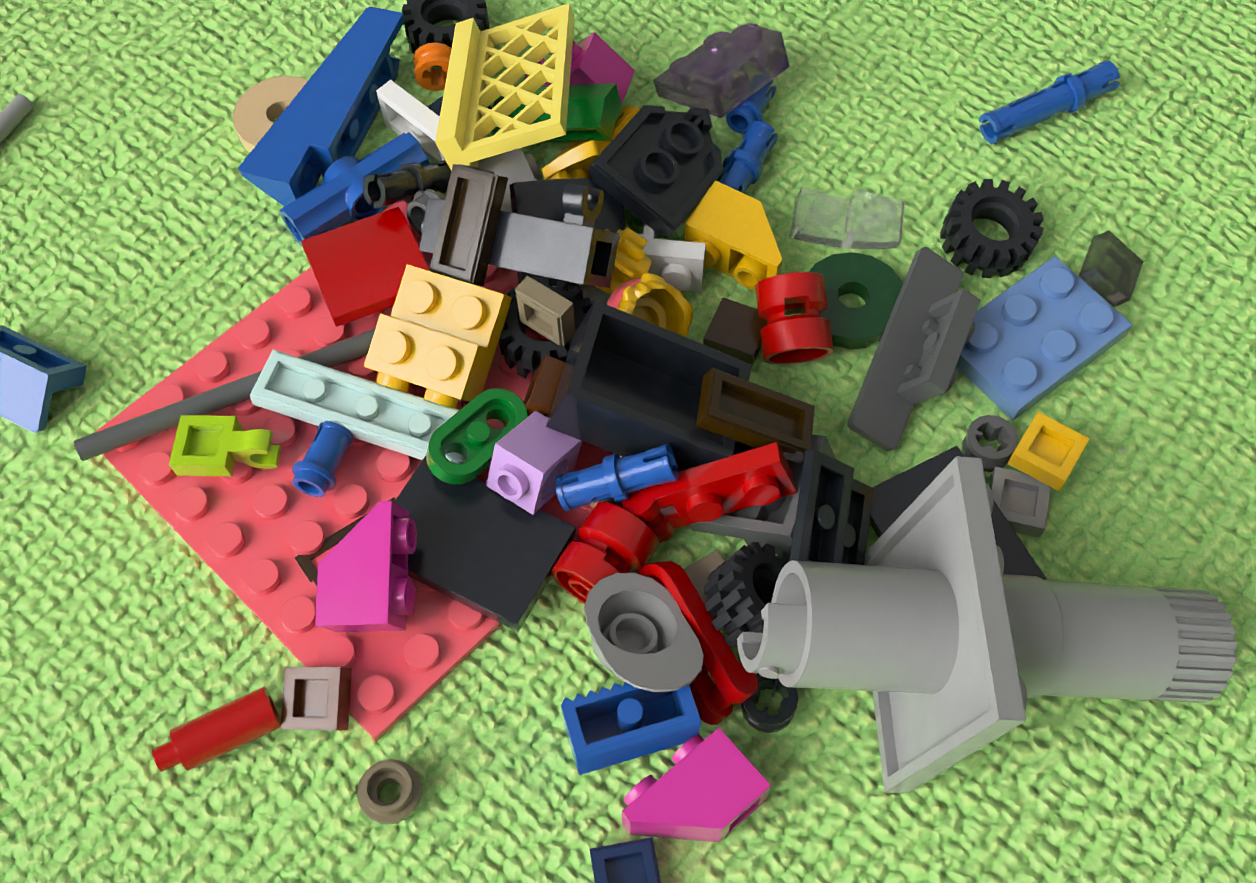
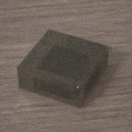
M1108 230L1092 238L1079 277L1115 307L1130 301L1144 261Z

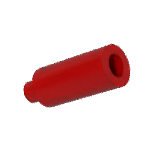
M264 686L171 729V741L152 749V756L160 772L180 763L189 771L281 728V718L269 691Z

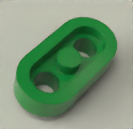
M500 388L488 389L476 396L432 434L426 453V460L430 471L438 479L449 484H464L475 479L491 465L495 443L528 417L523 401L513 392ZM487 420H500L505 427L494 429L488 425ZM455 452L462 455L465 461L455 464L450 462L445 455Z

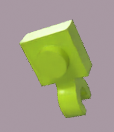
M181 415L169 466L177 476L232 477L235 461L260 469L278 468L281 446L271 444L273 433L270 430L251 429L242 431L243 426L236 416Z

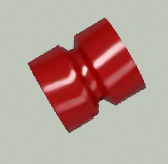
M813 272L786 273L766 278L755 285L758 315L761 319L767 321V325L760 330L763 359L766 363H803L822 359L834 353L830 321L821 317V313L828 308L824 275ZM798 313L801 314V315H792V316H786V317H785V315L798 314Z
M599 502L594 506L578 530L581 542L572 541L568 544L551 569V574L558 585L568 594L585 604L589 591L599 580L615 573L637 574L639 569L649 562L657 550L659 540L655 533L631 512L608 502Z

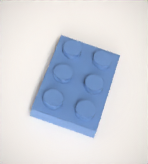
M1054 256L976 312L973 320L975 323L974 333L963 346L956 367L1014 421L1123 339L1133 324Z

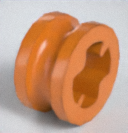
M435 42L427 43L415 51L413 57L415 78L421 87L432 91L445 89L451 47ZM431 66H440V68H431Z

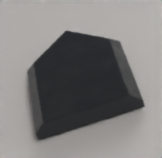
M644 105L588 168L593 182L656 233L671 236L724 170L720 153L714 150L710 129L713 125L709 110L690 108L688 112L665 111L663 106Z

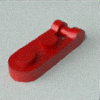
M673 561L646 564L639 569L637 574L652 578L668 589L699 640L704 654L701 672L689 686L700 719L709 725H718L732 713L733 703L742 704L757 691L758 680L754 673L747 672L742 663L737 661L729 645L724 641L725 638L720 630L716 631L712 624L713 618L711 614L707 612L704 602L683 568ZM707 672L710 673V675H711L712 679L714 680L715 684L713 683V681L711 680V678H710V676H709V674H708Z

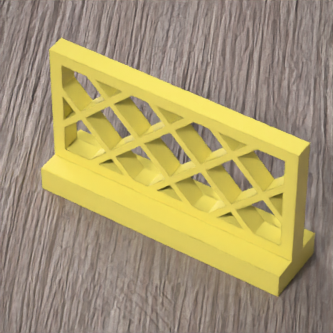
M570 4L484 31L479 30L474 18L456 23L435 141L451 171L453 164L478 167L479 160L566 135L575 19ZM553 28L545 36L541 35L545 30ZM508 42L500 50L494 49V46ZM528 45L532 46L521 57H517V55L521 51H523ZM548 53H553L542 65L537 64ZM504 66L507 67L496 79L492 78ZM525 74L529 75V76H528L522 83H520L517 87L512 86V85H513L514 83H516L523 75H525ZM546 82L552 83L539 95L534 94ZM500 96L505 97L492 109L487 108ZM521 104L526 105L514 118L508 117ZM544 112L551 115V118L532 124ZM495 127L501 128L495 135L484 138Z

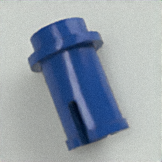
M762 73L752 74L748 78L739 97L732 99L727 105L725 112L726 122L733 131L745 134L752 122L763 121L762 113L776 94L777 89L776 85L770 87L774 81L769 76Z
M324 421V423L321 422L319 424L318 431L303 461H297L292 467V473L295 475L292 480L293 485L301 492L313 497H323L326 491L335 488L337 479L334 475L348 446L353 441V435L347 428L331 421Z

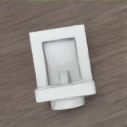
M645 224L643 234L639 235L648 241L643 249L646 256L652 261L648 273L662 277L666 283H670L679 291L702 292L706 243L656 239V232Z

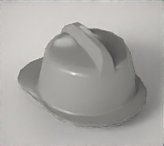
M615 573L599 580L589 591L584 606L586 623L591 634L593 652L603 667L633 687L652 692L676 691L691 684L701 672L704 657L698 638L683 616L678 603L668 589L654 579L643 575Z

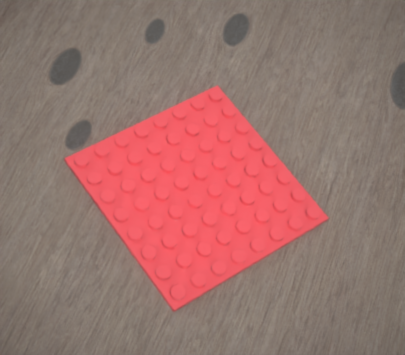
M405 201L397 202L385 209L384 211L399 206L420 247L421 235L415 231L407 217V206L409 203ZM421 251L430 269L433 253ZM488 265L484 286L479 287L507 295L513 287L516 289L518 286L517 271ZM310 267L94 433L262 371L273 349L299 357L376 328L380 314L391 316L394 306L336 327ZM527 327L526 334L529 338L537 341H551L530 327ZM498 341L483 391L494 388L505 389L513 392L524 401L533 371L530 370L526 379L517 375L516 365L510 369L505 363V358L501 354ZM367 355L332 367V369L375 383L378 376V371L364 367ZM410 383L406 393L424 398L427 388ZM251 399L208 415L236 416L243 426L242 431L251 429L270 430L273 433L271 444L281 446L278 468L260 469L235 461L232 477L177 476L170 468L169 462L178 426L102 454L304 667L352 668L349 714L376 742L502 625L411 578L415 588V606L413 613L407 615L406 631L334 632L315 626L317 586L313 581H309L295 557L317 552L327 537L369 513L379 501H388L393 497L396 500L422 462L420 459L353 438L334 475L337 479L335 488L326 491L323 497L307 495L293 485L292 480L295 475L292 473V467L297 461H303L318 431V426L252 404ZM459 399L456 409H462L470 401ZM487 420L488 425L494 429L505 427L500 420ZM582 441L574 471L601 464L604 457L614 455V453ZM490 466L479 474L476 479L487 484ZM557 494L554 495L540 510L575 526L577 536L573 542H581L578 530L593 508L587 504L570 511H565L558 500ZM334 547L330 548L329 550L325 551L321 555L311 560L317 571L318 563Z

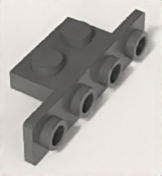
M928 247L917 250L847 422V426L851 430L885 451H891L898 447L914 404L943 395L952 387L958 376L956 365L963 346L970 340L975 330L973 320L981 300L965 289L958 291L963 278V272Z

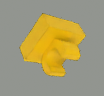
M1037 412L1014 450L1008 464L1060 492L1090 438Z

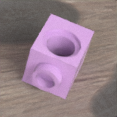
M534 411L495 443L486 484L487 487L532 515L557 494L555 487L563 486V484L557 485L555 483L556 475L574 471L582 443L581 440L546 427L548 418L537 411Z

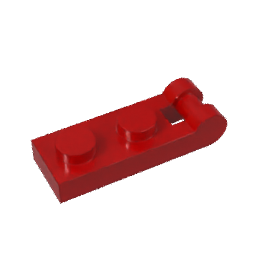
M777 442L681 471L679 472L678 481L658 484L630 493V498L623 500L622 506L623 509L642 520L655 533L659 543L668 540L677 528L697 522L714 521L721 515L751 506L768 505L778 498L797 493L794 474Z

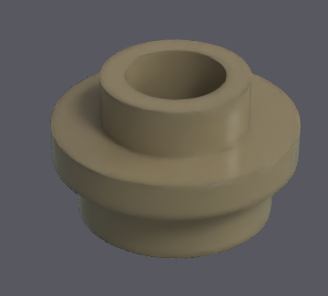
M395 759L377 762L367 769L360 779L357 790L358 802L363 812L371 820L388 825L407 819L418 807L422 794L421 782L415 770L407 763ZM392 783L400 785L401 794L396 801L384 803L380 800L381 791L386 785Z

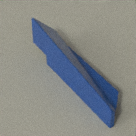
M376 7L366 8L240 164L238 170L245 179L285 207L314 189L321 174L324 178L329 166L337 159L344 156L355 157L380 110L376 90L389 80L395 82L398 77L400 59L389 54L393 41L402 25H404V14Z

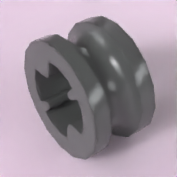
M994 415L981 416L969 426L962 442V453L965 457L981 458L983 471L993 472L995 466L1003 468L1008 464L1018 444V435L1015 428L1007 420ZM983 436L988 442L998 440L1001 443L998 450L996 451L991 445L981 447L979 445L981 437Z

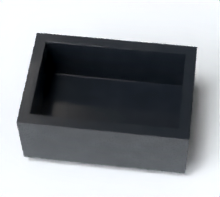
M595 300L573 335L546 427L622 457L635 455L664 444H669L673 449L678 464V469L674 470L681 472L733 456L736 440L696 426L703 376L713 367L749 381L752 364Z

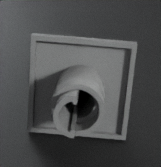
M956 456L866 551L864 565L795 560L787 562L777 578L772 602L767 603L761 610L762 620H764L763 633L742 632L737 638V645L741 663L747 672L759 673L761 676L770 679L778 678L785 687L872 691L884 793H909L1025 722L1027 698H1037L1046 695L1202 703L1212 701L1213 697H1219L1222 694L1221 690L1226 689L1229 683L1227 681L1229 678H1232L1234 672L1232 670L1233 664H1236V656L1234 654L1235 649H1237V641H1234V634L1236 633L1234 626L1230 622L1232 620L1230 613H1226V606L1223 602L1218 601L1219 598L1216 595L1203 590L1043 580L1037 576L1003 574L1004 557L1000 547L996 545L991 518L993 494L991 488L985 483L981 458Z

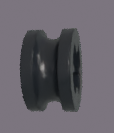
M758 673L755 675L758 680L757 691L741 704L743 717L757 731L765 733L778 732L787 727L794 717L798 704L797 689L785 687L778 678L770 679ZM760 690H772L771 697H774L776 692L781 694L783 700L780 703L778 714L768 715L767 707L762 712L757 709L755 704L758 703Z

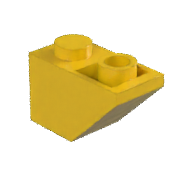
M715 180L685 222L684 241L706 243L704 268H713L736 279L743 287L755 290V285L759 281L780 275L782 266L781 254L761 201Z

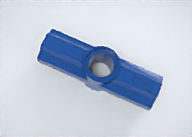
M410 132L403 133L361 160L354 156H344L337 159L325 172L322 184L286 205L279 212L293 237L302 246L300 242L302 240L336 229L351 219L358 221L381 213L386 206L374 208V204L369 205L363 193V182L368 175L393 172L398 170L401 165L412 162L419 163L422 166L429 165V159L421 148L419 141Z

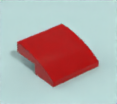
M399 206L300 241L336 327L394 306L407 264L429 271L426 260L419 250L420 247Z

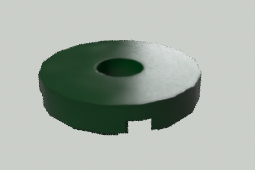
M855 252L832 254L815 263L809 272L824 275L828 308L821 313V317L830 321L833 346L859 349L866 348L867 343H874L877 340L880 342L903 285L899 276L889 265L879 259ZM844 294H855L861 297L866 304L858 308L847 307L841 303L839 297Z

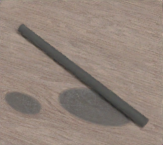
M376 328L299 356L298 358L332 368L368 354ZM262 371L74 440L75 449L80 459L86 461L176 427L179 424L181 415H208L250 399V394Z

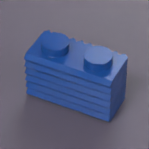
M627 682L624 683L623 687L614 683L611 690L602 686L598 694L590 690L586 698L577 694L574 701L565 697L561 704L565 730L579 775L684 744L691 737L699 734V728H701L700 716L689 685L676 691L652 692L635 688Z

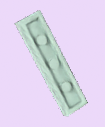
M274 349L250 394L252 404L316 426H319L321 422L324 423V421L335 422L347 428L352 433L353 438L423 460L426 456L429 441L434 431L459 411L458 409L440 405L424 398ZM455 452L445 455L450 462L455 464L465 461L462 455Z

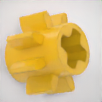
M626 227L623 231L619 229L616 232L620 234L610 288L598 287L608 295L624 282L642 278L644 273H648L651 266V259L643 251L648 241L629 227Z

